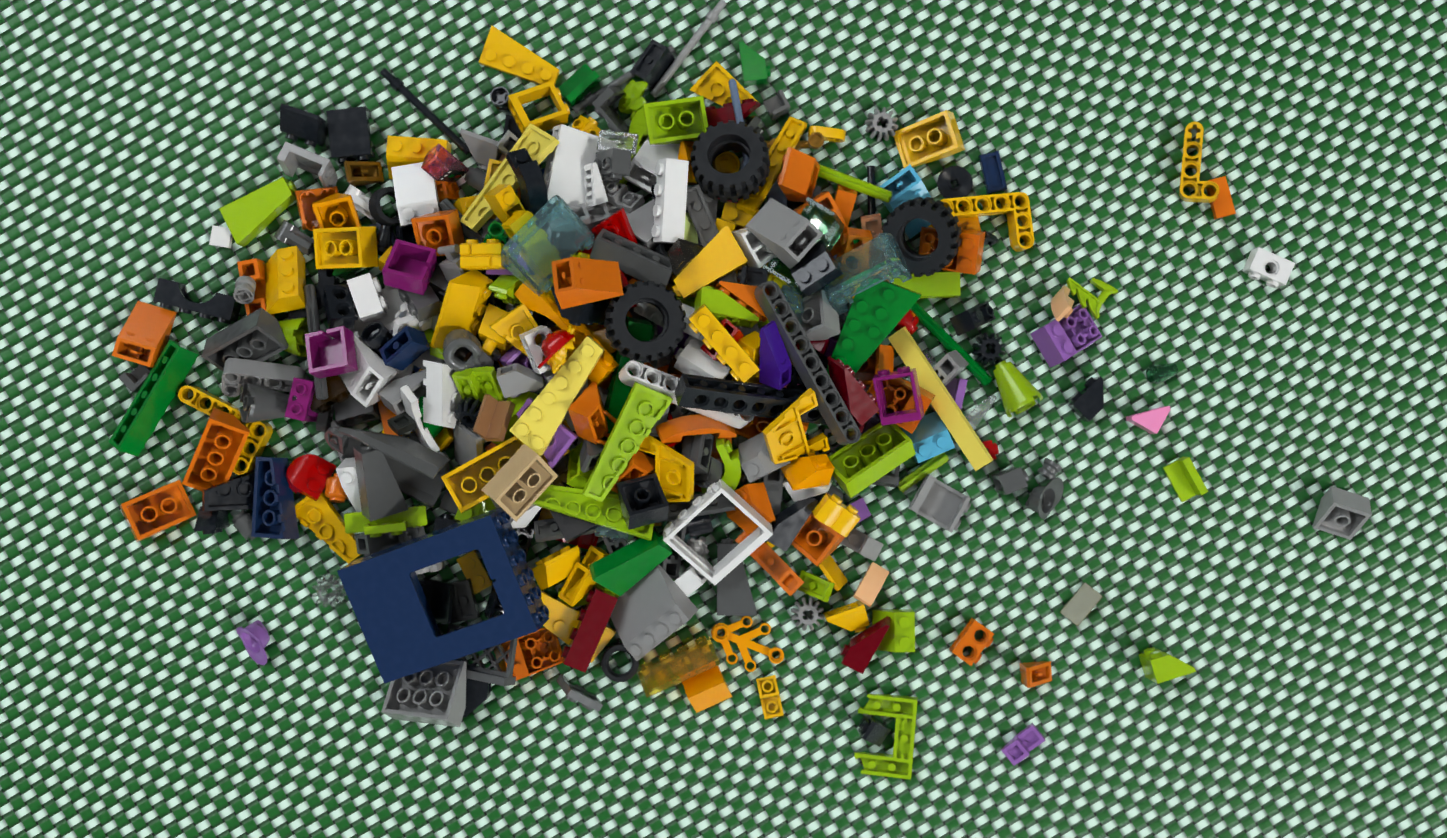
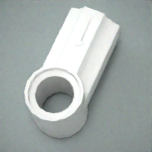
M350 184L344 194L351 195L356 210L374 221L369 211L370 198Z

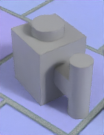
M458 244L438 247V254H445L446 259L439 266L447 282L470 271L460 268V253H458L460 252V246Z

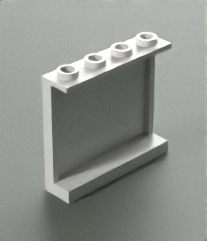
M563 124L554 126L552 136L559 141V144L548 155L543 176L547 189L548 206L563 210L585 203L587 207L584 165L594 162L596 152L611 148L625 150L626 145ZM603 181L604 187H605L609 182H604V181ZM605 202L607 207L614 206L609 202Z

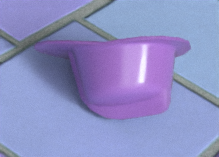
M257 620L245 628L238 627L236 629L237 634L241 638L249 656L256 663L265 665L267 663V655L264 648L270 640L265 626L261 621Z

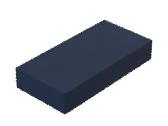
M999 151L979 155L978 158L987 194L1007 190Z

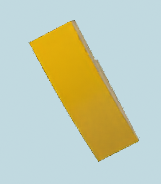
M591 545L582 562L575 563L558 597L568 605L575 606L596 584L592 579L589 565L609 554L603 549Z

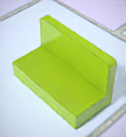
M1181 457L1163 467L1181 502L1195 495L1202 496L1208 492L1190 457Z

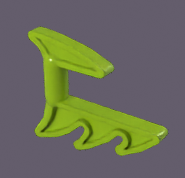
M1068 278L1067 285L1071 289V295L1074 296L1077 293L1082 308L1088 305L1095 319L1100 317L1099 310L1108 296L1118 293V290L1111 285L1092 278L1090 283L1102 291L1097 298L1072 278Z

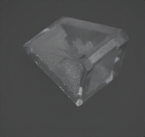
M600 130L597 150L604 151L617 148L630 150L631 156L635 155L639 135Z

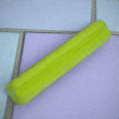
M944 452L932 457L901 479L897 486L901 492H905L949 460L948 456Z

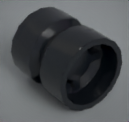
M378 321L369 324L361 334V339L380 358L382 356L379 349L393 338L385 325Z

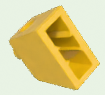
M490 303L486 308L478 331L479 339L484 342L481 348L489 356H491L495 347L506 351L511 345L489 327L509 312Z

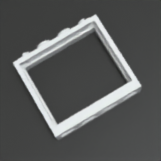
M722 479L717 483H712L704 495L698 496L687 510H682L673 523L669 522L663 529V541L714 585L720 582L773 535L772 525ZM722 493L759 527L712 567L676 534Z

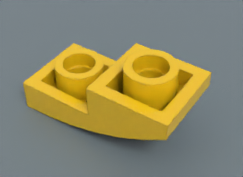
M776 676L756 679L764 719L784 716Z

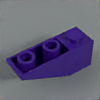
M772 320L762 327L759 333V382L780 390L791 382L792 363L777 325Z

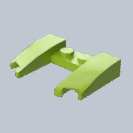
M867 694L866 697L870 699L864 708L859 707L858 713L895 717L896 723L893 754L854 753L855 759L861 758L864 769L860 771L861 774L911 780L918 697Z

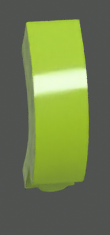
M716 437V448L724 463L721 479L730 488L735 490L741 477L739 448L733 450L729 440L726 441L725 438L718 439ZM701 487L702 493H706L707 489Z

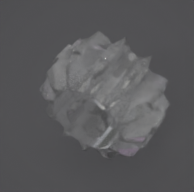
M325 574L323 579H316L318 585L312 586V589L317 591L312 594L313 597L318 596L316 603L323 602V607L325 608L328 605L332 608L335 607L336 602L342 603L343 599L341 597L347 595L346 592L342 591L344 587L340 584V578L336 580V574H332L330 577L328 574ZM332 588L333 592L327 593L326 589Z

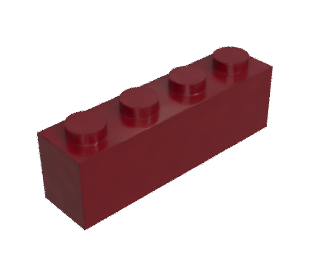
M594 587L593 591L590 590L585 599L588 602L585 610L581 609L577 620H579L577 628L573 627L569 636L571 639L569 646L565 645L562 651L563 664L586 673L618 600L616 595Z

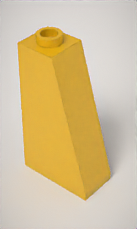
M728 226L723 227L673 280L675 285L672 288L677 297L682 296L683 299H686L698 292L702 287L714 283L748 262Z

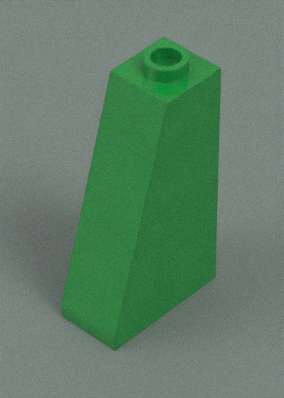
M653 531L651 541L640 538L589 565L592 579L621 596L672 554V550L663 541V535Z

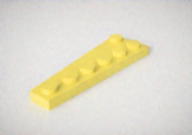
M530 123L510 152L526 148L532 161L537 160L538 164H540L555 150L559 141ZM506 157L460 219L461 223L476 233L494 214L483 195L499 184H510L514 191L519 187L518 180Z
M587 336L509 431L541 457L555 436L558 427L562 424L568 408L575 401L576 396L583 388L588 376L605 349L590 336Z

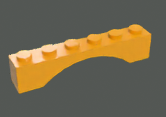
M538 273L525 279L514 293L516 298L525 304L528 310L546 316L559 328L567 330L570 324L569 320L561 316L551 287ZM581 323V326L570 324L575 329V342H573L575 350L587 336H590L604 348L583 323ZM606 349L588 376V379L591 382H596L597 385L607 379L619 366Z

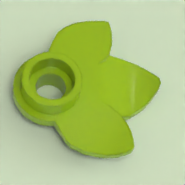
M632 80L626 85L623 90L625 94L618 104L620 112L631 114L633 111L640 110L643 104L647 103L646 99L642 97L648 86L646 81L635 82Z

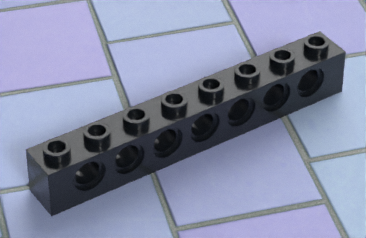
M682 374L674 393L677 404L680 407L776 419L806 390L784 387L778 390L762 384ZM826 396V401L829 404V398ZM817 407L800 416L802 422L827 425Z

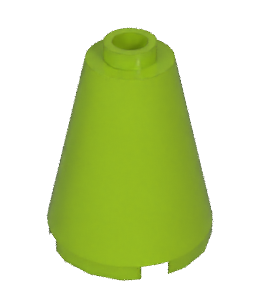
M307 318L278 321L288 343V348L283 351L299 357H307L305 334L309 333Z
M1004 360L995 365L996 369L993 372L1007 417H1012V412L1020 414L1036 405L1035 400L1037 398L1040 401L1043 399L1042 394L1011 362Z

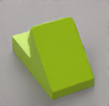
M802 570L799 577L805 583L798 590L821 601L828 602L834 583Z

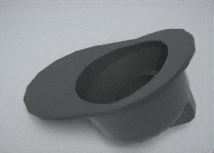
M1058 477L1053 478L1046 486L1033 488L1025 503L1026 507L1038 513L1041 519H1046L1062 497L1064 490L1062 479Z

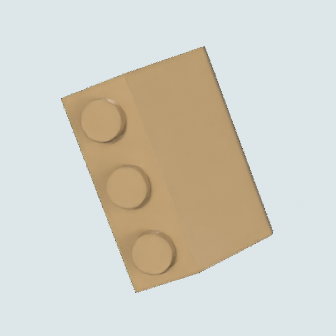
M523 444L481 490L517 522L558 475L536 452Z

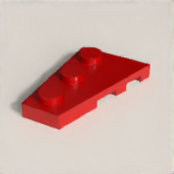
M621 208L574 241L578 252L590 255L597 235L604 228L637 243L624 208Z

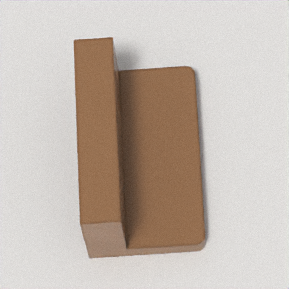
M485 394L473 431L487 441L503 442L515 404L511 401H497L491 395Z

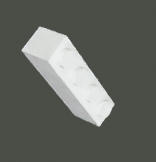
M664 158L659 159L656 164L655 173L657 180L654 187L656 198L653 207L654 225L651 232L653 242L684 244L689 161Z

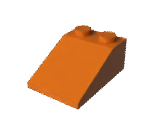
M180 480L120 505V509L136 542L197 516Z

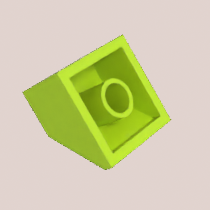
M912 609L872 610V625L886 616L891 618L890 627L877 650L915 652V612Z
M1155 647L1143 650L1144 653L1138 654L1145 677L1157 684L1196 672L1194 667L1159 649H1155Z

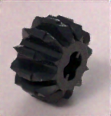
M983 333V339L978 336L976 338L978 343L972 344V347L977 348L976 351L972 352V355H979L976 361L979 362L983 359L982 365L984 366L988 364V361L991 366L995 365V360L1001 362L1002 358L999 355L1006 354L1005 351L1001 350L1006 344H999L1002 337L995 339V333H991L990 336L987 333ZM990 345H991V346H992L991 352L986 353V350H987V347H986V346H990Z
M473 396L465 397L454 411L456 413L455 418L460 420V424H464L466 429L470 427L473 430L482 404L480 399L476 400Z

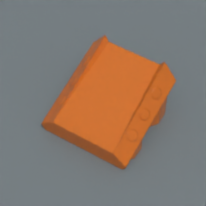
M337 186L295 191L303 230L313 231V229L320 228L312 203L338 193Z

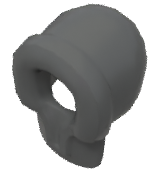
M455 329L448 333L444 339L443 358L445 363L453 370L463 371L474 367H493L494 361L483 351L478 338L468 330ZM471 352V357L464 361L466 355Z

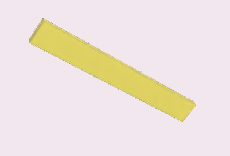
M903 327L888 337L904 364L909 366L910 369L916 368L919 386L935 395L931 405L974 470L977 471L992 462L993 458L907 328Z

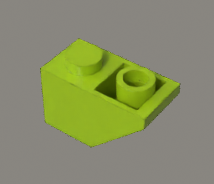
M500 275L489 285L488 290L495 294L494 297L503 300L505 304L514 306L515 303L522 304L514 293L524 282L525 278L518 275Z

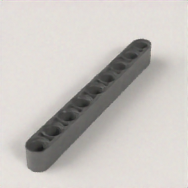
M767 281L757 286L754 292L756 300L768 321H775L792 364L807 390L811 388L815 392L818 402L817 408L835 440L840 445L858 442L861 433L779 285L774 281ZM765 288L769 291V296L765 293ZM775 306L778 307L779 314L776 312ZM786 324L789 326V332L785 328ZM796 342L799 344V350L796 348ZM806 360L809 362V368L806 366ZM816 378L819 380V386L816 383ZM826 396L829 398V404L826 401ZM836 414L839 415V421L836 419Z

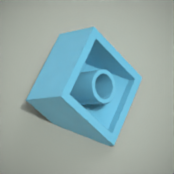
M936 411L925 415L913 434L901 428L912 440L916 453L913 458L916 463H921L955 448L948 429Z

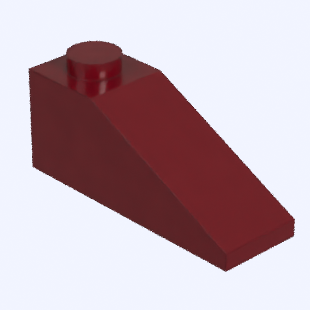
M886 616L853 637L848 645L845 644L840 653L842 655L841 664L863 674L888 631L891 618Z

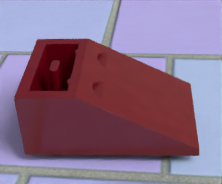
M830 356L827 357L832 382L854 421L861 426L864 425L880 410L875 404L877 402L876 398L870 392L867 393L864 390L866 386L860 379H856L853 376L855 372L850 366L845 365L840 359L835 360Z

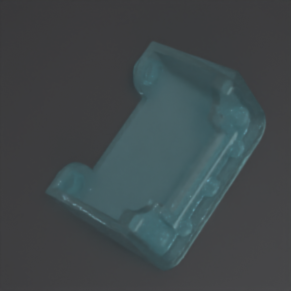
M555 195L505 244L501 251L502 265L540 296L543 292L547 293L552 285H554L552 282L551 262L572 257L579 249L581 251L589 250L594 245L595 235L560 196Z
M881 233L876 238L836 258L835 261L843 274L825 285L824 290L828 303L841 315L849 311L847 303L851 304L854 302L853 296L886 279L892 283L894 282L893 278H900L904 283L912 279V276L894 236L890 233Z

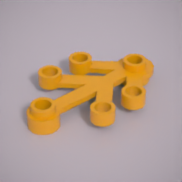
M743 616L741 620L730 625L717 623L711 630L712 638L722 644L726 653V661L731 665L737 663L738 656L732 651L729 641L737 643L745 662L744 667L748 672H753L756 669V662L751 658L747 648L767 655L769 660L775 664L782 662L784 659V652L780 647L769 648L751 640L760 635H768L771 632V627L766 622L740 636L732 632L742 627L749 628L753 623L750 616ZM749 618L750 624L745 625L743 620ZM762 626H768L769 630L767 632H763L761 630ZM719 629H723L725 631V634L723 636H719L717 634V631ZM774 651H778L780 655L779 657L774 658L772 656V653ZM734 655L736 659L731 662L728 657ZM752 662L754 667L752 669L747 668V663Z

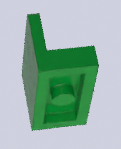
M584 64L559 87L563 98L573 106L601 82V78L595 70L592 71L587 64Z

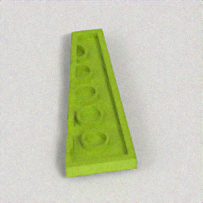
M635 381L584 487L583 495L603 502L620 474L628 466L629 460L634 453H637L645 437H648L657 420H660L673 401L672 397Z
M550 485L533 503V505L639 538L652 540L654 523L628 530L618 494L608 493L603 502L583 495L584 489Z

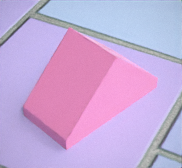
M1162 406L1127 416L1126 420L1150 434H1157L1171 409L1170 406Z

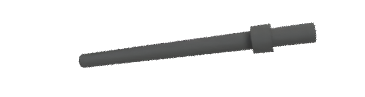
M672 45L667 47L671 53L675 52ZM628 71L604 87H619L635 76ZM601 89L593 94H587L584 96L585 99L573 105L574 112L578 113L587 106H593L592 103L599 97L597 94Z

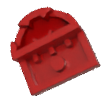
M314 454L302 455L292 461L286 470L289 488L295 493L300 492L317 501L326 486V479L331 477L336 466Z

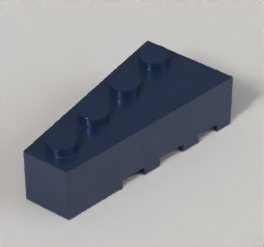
M256 457L251 537L299 539L293 491L289 488L286 477V470L289 466L288 458Z

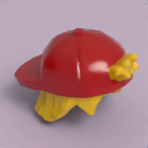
M569 324L567 330H557L546 335V339L541 345L545 359L539 364L538 369H541L547 363V365H550L552 373L555 374L559 371L562 364L569 359V351L572 352L575 349L573 342H575V329L572 328V325Z

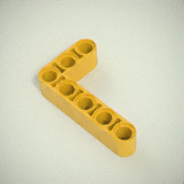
M1024 192L940 200L944 202V207H950L953 210L951 214L953 217L957 216V218L1006 214L1011 248L1016 252H1021L1031 248L1034 244L1030 200ZM1015 199L1019 201V207L1015 204ZM996 200L1001 203V209L997 207ZM977 202L982 204L983 210L978 208ZM958 204L963 205L964 212L959 210ZM1018 218L1022 221V226L1018 224ZM1020 237L1025 242L1024 246L1020 243Z
M187 385L179 389L178 397L183 403L209 416L213 408L221 411L228 408L230 414L234 415L239 421L241 420V408L196 386ZM190 390H192L194 394L192 399L188 398V392ZM207 399H210L211 406L209 408L205 406V402ZM268 422L246 423L245 426L250 430V433L233 470L235 474H249L255 469L256 457H261L273 433V427ZM262 425L264 433L259 435L258 428ZM251 443L255 445V451L253 453L249 451V445ZM241 461L246 463L244 471L240 468Z

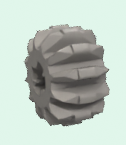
M883 107L881 113L876 108L874 114H868L869 119L865 120V124L868 127L865 131L872 132L870 135L871 139L876 135L877 142H880L882 136L885 141L889 140V136L894 137V130L898 129V125L895 124L898 118H891L892 110L887 114L885 107ZM879 121L882 124L885 123L884 128H882V126H878Z
M802 597L803 604L800 605L796 601L795 605L798 609L791 608V612L796 613V615L791 616V619L798 620L795 623L796 627L803 623V631L807 629V625H809L812 631L814 630L813 623L818 627L821 625L817 619L823 620L824 616L818 613L823 612L824 608H817L820 605L819 601L812 605V597L809 598L808 603ZM812 610L813 612H810L812 616L810 618L808 616L804 618L803 616L805 615L803 611Z

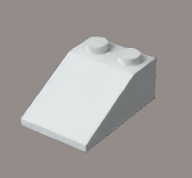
M431 161L391 167L396 205L402 227L412 226L411 218L441 211Z

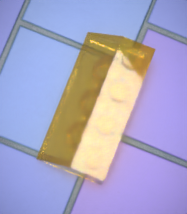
M702 636L694 640L695 644L691 646L687 644L677 648V652L671 655L669 652L659 656V660L654 663L648 661L640 665L641 669H639L638 675L646 698L719 665L720 656L711 636L708 638Z

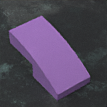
M1031 723L1012 738L1001 751L1015 766L1029 756L1031 750L1043 743L1045 737Z

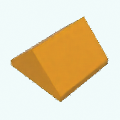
M335 193L312 203L320 229L362 226L351 195Z
M716 660L680 676L687 698L696 713L732 697Z

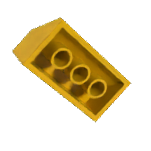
M470 270L449 281L430 346L432 348L443 349L444 339L448 333L455 329H465L475 336L477 335L482 316L487 308V300L492 293L488 288L493 283V280L478 270Z

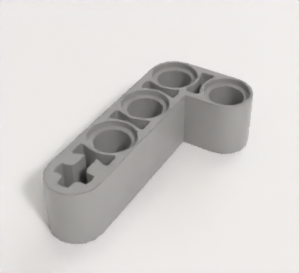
M228 358L225 361L222 374V393L228 397H237L240 395L241 387L247 383H253L272 390L290 392L293 378L305 379V370L292 365Z

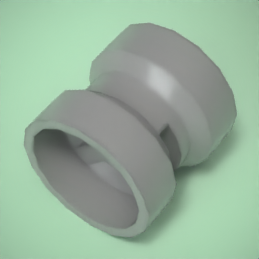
M240 276L236 279L233 297L237 302L249 304L254 300L255 280L249 276Z

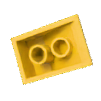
M948 110L897 130L894 135L903 168L909 165L912 167L920 166L965 150L954 113Z
M376 226L313 229L316 269L379 267Z

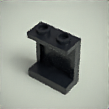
M366 106L326 111L332 159L339 164H344L345 161L357 159L358 161H370V158L375 157V153L372 151L369 126L371 111Z

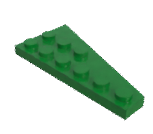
M863 273L831 357L835 360L840 359L856 373L922 294ZM827 366L826 371H827L828 375L830 376L829 367Z

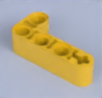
M1191 122L1185 128L1179 196L1185 202L1211 203L1218 197L1219 186L1212 181H1199L1204 133L1203 126L1199 122ZM1192 129L1196 130L1195 141H1191ZM1194 148L1198 154L1189 156L1186 151ZM1187 168H1193L1195 169L1196 174L1193 176H1188L1185 173V170ZM1186 187H1191L1194 190V194L1185 195L1183 190ZM1212 188L1215 194L1213 196H1206L1204 190Z

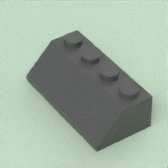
M260 308L207 338L201 357L223 371L225 361L228 358L263 362L287 349L288 343L278 320L263 308Z

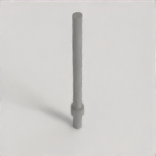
M720 0L714 9L706 14L704 22L651 90L650 95L654 98L658 96L711 24H715L718 20V15L727 5L725 1Z

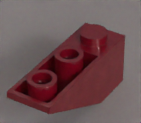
M754 99L742 100L743 119L759 108L760 103L754 101ZM732 102L725 103L722 108L717 109L716 106L705 107L708 127L711 125L713 127L717 126V122L723 121L724 124L728 123V120H735Z

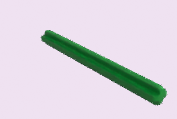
M917 302L912 306L911 310L918 316L919 321L950 352L957 350L969 363L966 367L967 370L983 386H987L992 381V377Z

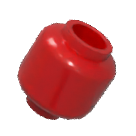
M910 309L895 326L894 330L897 332L901 328L906 327L909 333L913 334L918 329L916 326L919 322L918 316Z

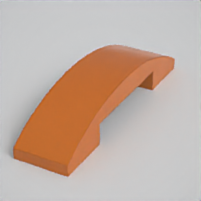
M701 414L674 418L657 425L655 428L662 443L681 442L682 437L687 435L715 433L718 439L737 436L734 427Z
M743 531L735 541L739 544L750 534ZM766 542L750 554L789 596H792L805 583Z

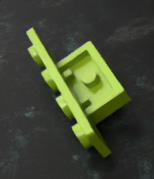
M426 506L408 507L406 511L369 521L362 515V512L345 513V532L347 534L364 532L365 535L370 534V537H380L382 533L388 532L391 535L403 534V531L407 530V527L427 525Z

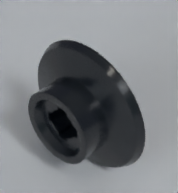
M949 166L940 173L937 186L941 195L946 199L967 197L972 190L973 181L970 173L965 168ZM954 180L957 181L956 183L958 185L955 188H953L950 183Z

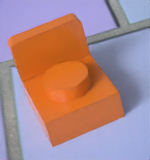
M435 181L439 202L445 198L448 200L460 198L459 187L456 182Z

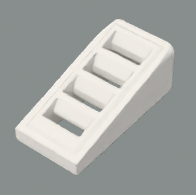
M597 163L584 165L587 207L608 202Z

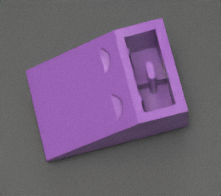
M1079 304L1073 308L1074 310L1068 318L1065 319L1063 317L1059 322L1054 319L1030 334L1050 368L1066 361L1103 337L1086 307L1082 308Z

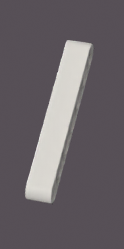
M634 360L629 361L620 370L619 379L623 384L633 387L636 381L672 397L673 401L671 403L678 405L674 392L680 378ZM686 408L738 429L746 426L754 418L751 415H742L744 417L742 419L741 414Z

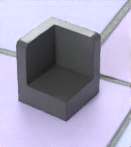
M782 89L778 91L777 95L763 102L772 121L790 111V104Z
M140 364L131 373L124 372L118 378L131 392L138 393L151 369Z

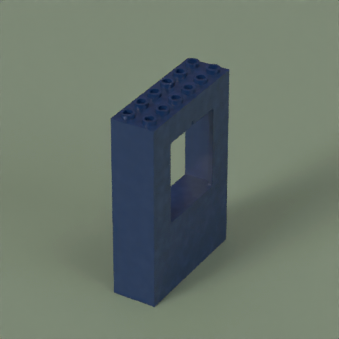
M500 507L359 558L337 571L384 684L538 631L549 619V610L542 602L539 587L535 585L533 580L534 574L527 565L525 551L520 548L518 543V534L511 526L510 516ZM477 549L482 556L491 580H496L492 583L504 614L441 635L415 571Z

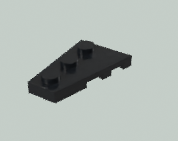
M255 472L202 490V510L253 509Z

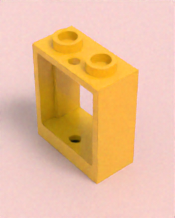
M552 81L508 95V108L522 134L530 123L543 131L568 123L570 109L567 103H563L561 92L558 87L554 86ZM550 95L558 112L530 121L522 104Z

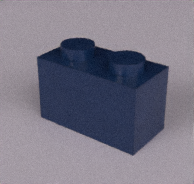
M406 325L379 350L386 366L403 371L428 350L430 346L423 331Z

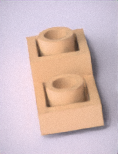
M1066 285L1051 299L1052 313L1058 322L1063 317L1065 319L1068 318L1074 310L1072 308L1074 300L1068 296L1071 289Z
M872 562L853 597L871 607L889 571Z

